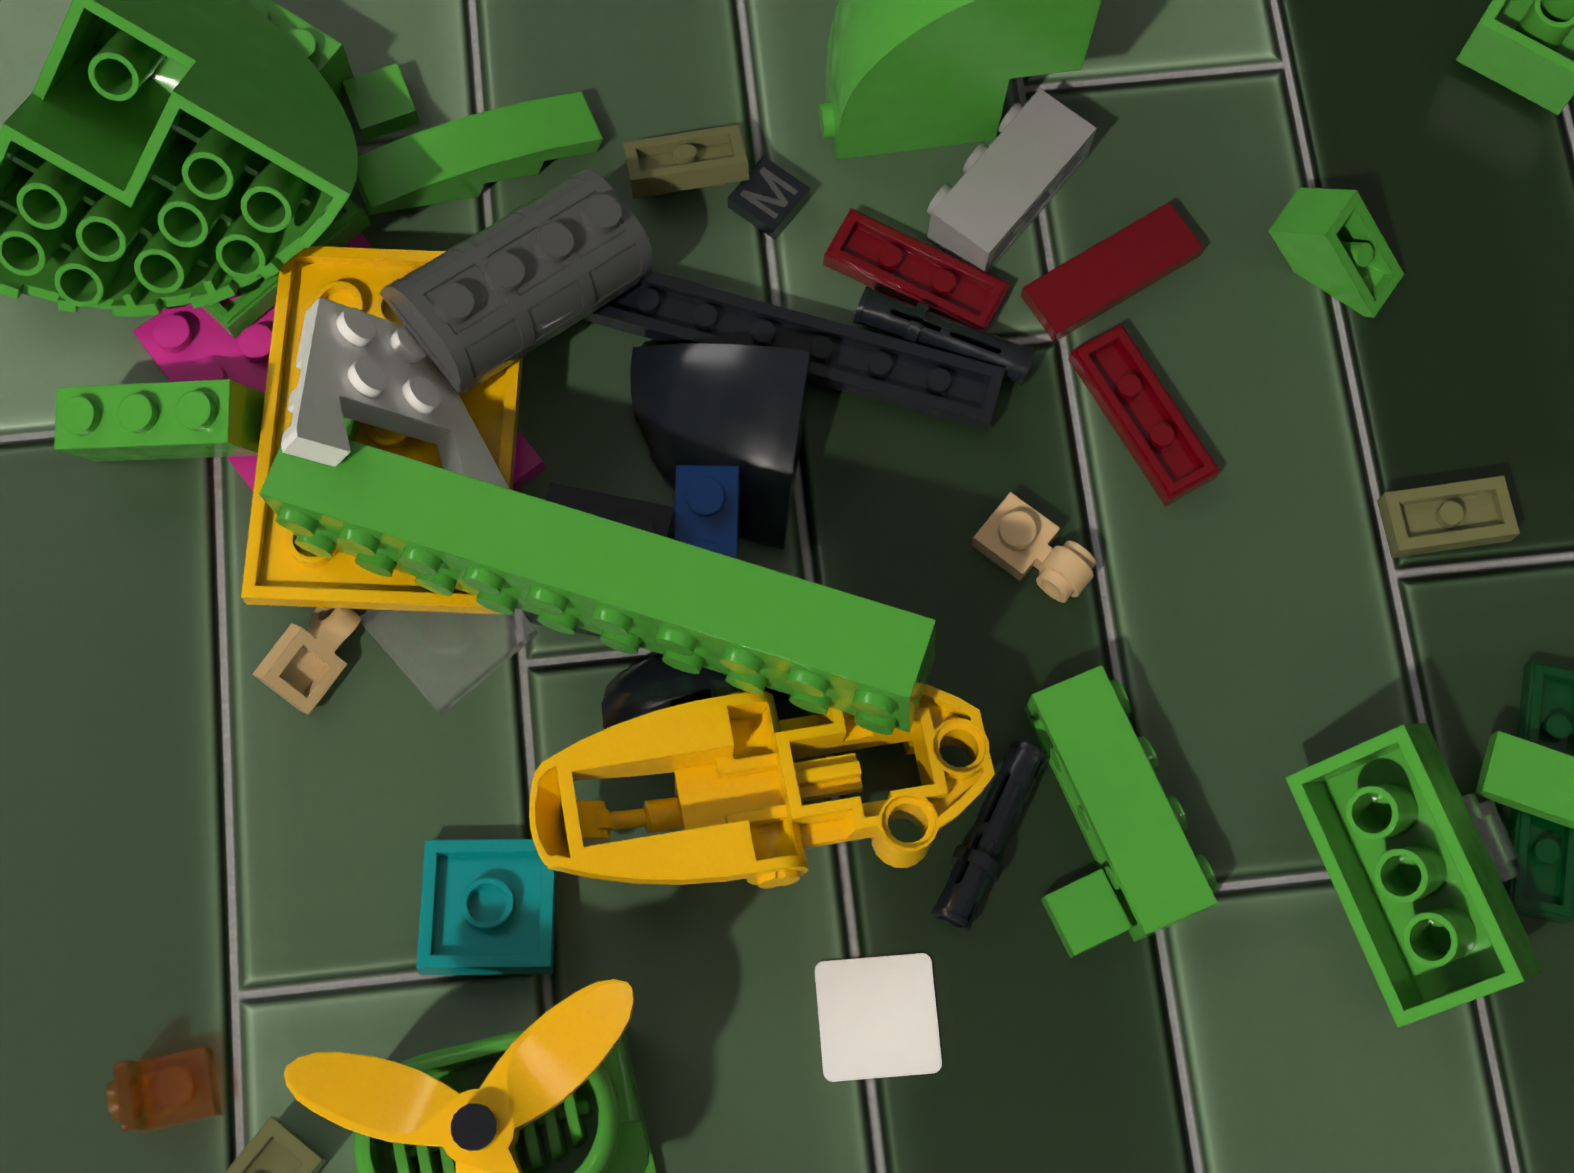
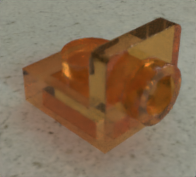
M201 1047L140 1062L124 1060L113 1063L114 1080L109 1081L107 1085V1103L112 1119L115 1122H120L123 1132L143 1134L222 1115L212 1048Z

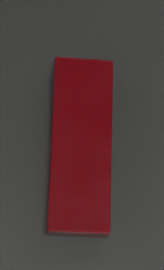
M1168 202L1024 286L1021 297L1053 342L1198 258L1204 247L1175 208Z
M850 208L825 252L823 265L885 295L917 306L918 301L930 304L929 311L971 327L979 328L985 332L988 331L1010 287V283Z
M1122 324L1071 351L1068 358L1069 362L1165 507L1217 478L1221 472Z

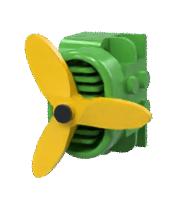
M611 979L590 984L546 1011L527 1029L414 1056L402 1063L368 1055L343 1052H315L298 1057L288 1064L284 1071L286 1086L297 1101L312 1112L352 1131L357 1173H657L626 1034V1028L631 1020L635 1003L633 988L626 981Z

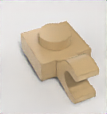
M316 607L310 618L308 631L291 623L252 675L296 709L309 715L346 667L347 663L338 657L335 651L356 629L361 617L352 609Z

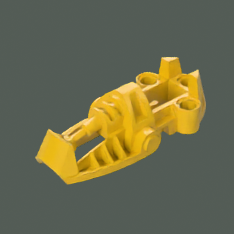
M928 684L925 686L910 733L894 728L891 735L879 734L862 728L854 722L855 715L829 708L827 714L779 720L773 694L769 692L754 694L739 690L725 696L691 701L656 710L618 723L584 738L542 761L534 772L530 790L529 819L532 839L540 859L550 870L592 879L633 884L686 885L746 879L748 883L758 885L759 888L763 889L787 886L800 880V876L805 875L809 871L805 854L806 848L871 838L876 855L885 864L895 868H908L918 864L926 856L937 832L957 818L983 792L994 777L995 772L989 752V740L984 731L981 713L978 708L959 697ZM903 742L906 755L915 754L922 786L890 791L886 800L862 803L861 796L802 806L804 801L862 792L860 762L857 761L856 753L795 763L793 760ZM945 746L961 748L968 755L970 765L966 767L949 765L942 758L939 749ZM673 772L675 775L676 797L644 801L643 808L609 812L606 809L604 801L576 800L573 781L634 777ZM895 819H907L918 827L921 839L913 843L899 841L891 834L888 823ZM645 827L648 834L681 830L607 843L611 840L610 832L612 830Z

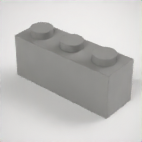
M1040 88L1025 105L1020 102L1015 103L1003 118L998 129L1000 134L990 146L984 142L979 144L967 159L963 167L965 174L956 185L952 187L948 183L945 184L933 197L927 208V213L931 215L927 240L943 252L989 273L1086 160L1097 128Z

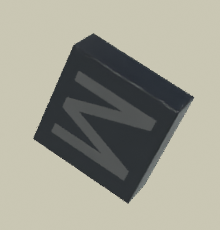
M763 156L749 172L750 180L741 181L728 196V208L775 240L810 198V187Z

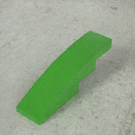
M582 91L534 99L465 116L407 135L358 155L356 184L369 215L480 197L485 183L538 175L544 161L597 153L603 137Z

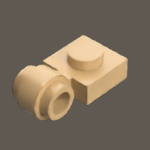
M1011 492L972 540L971 546L1020 582L1033 566L1040 571V575L1036 578L1038 586L1051 598L1065 603L1069 597H1078L1094 577L1092 569L1096 565V561L1091 553L1073 541H1066L1063 546L1050 547L1051 543L1058 536L1060 528Z

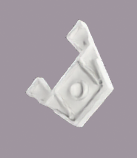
M322 297L315 301L305 312L295 365L301 371L298 386L290 393L287 410L293 413L291 425L282 436L281 447L283 453L336 467L351 452L343 418L345 417L436 444L443 469L509 489L458 392L451 387L447 378L405 326Z

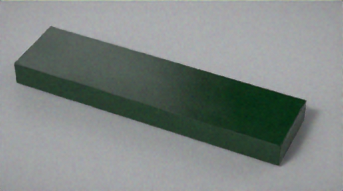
M1531 661L1524 666L1517 737L1574 757V669ZM1510 807L1503 885L1518 915L1561 924L1574 921V829Z

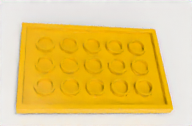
M310 246L308 249L305 247L282 266L278 278L241 598L247 605L501 614L477 603V595L454 589L451 596L441 595L418 585L415 582L416 576L395 569L391 577H386L360 567L355 563L356 557L338 551H334L332 558L310 553L295 544L297 537L292 531L282 527L275 521L277 514L259 495L280 448L283 433L287 430L292 420L293 414L287 409L290 393L298 386L301 370L295 367L305 312L319 297L405 326L380 295L381 290L386 285L403 278L446 251ZM523 357L470 391L458 393L511 490H513ZM358 421V433L355 442L443 468L436 444Z

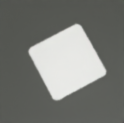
M916 953L821 961L816 965L815 983L824 1077L828 1081L838 1082L933 1074L941 1069L942 1057L932 960L927 954Z

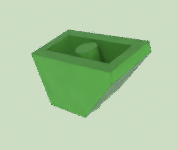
M1299 187L1268 230L1294 273L1364 317L1375 318L1404 275L1357 190Z

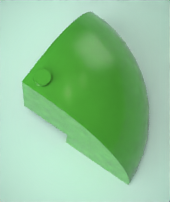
M72 0L32 93L3 123L0 130V294L18 300L21 294L57 302V309L59 311L76 313L80 307L112 310L113 316L141 317L159 315L163 308L192 304L195 309L215 304L235 296L239 288L250 285L262 277L265 280L279 273L282 266L305 247L308 249L331 225L351 195L355 185L359 162L357 144L351 124L340 101L327 81L305 54L278 27L245 0Z
M838 0L833 13L826 53L825 88L827 102L819 103L823 139L833 138L836 160L995 140L1010 79L1082 70L1102 0Z

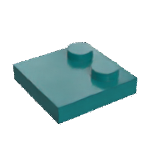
M533 839L425 840L416 965L420 975L553 974L557 871L548 869V866L542 862Z

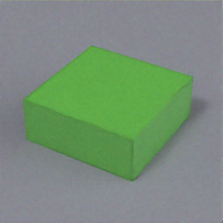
M398 63L342 81L365 141L420 123Z
M1102 868L1045 895L1041 899L1070 959L1133 928Z

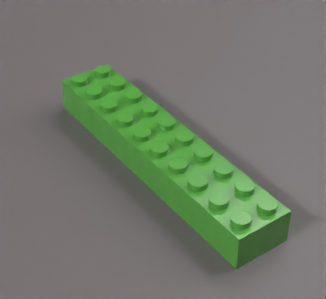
M349 440L351 452L336 467L283 453L280 445L259 493L277 514L275 521L282 527L292 531L297 537L295 544L315 555L332 558L334 551L356 557L355 563L381 576L391 577L394 569L416 576L415 582L418 585L441 595L451 596L454 589L477 595V603L501 614L513 615L515 608L539 615L537 618L539 623L564 634H575L577 627L600 634V642L620 652L637 654L639 647L663 654L662 661L683 672L699 674L702 667L727 675L725 679L727 683L746 692L763 694L765 687L791 695L789 701L793 705L809 712L827 714L829 708L837 709L855 715L854 722L857 725L879 734L891 735L894 728L910 733L935 657L936 620L352 440Z

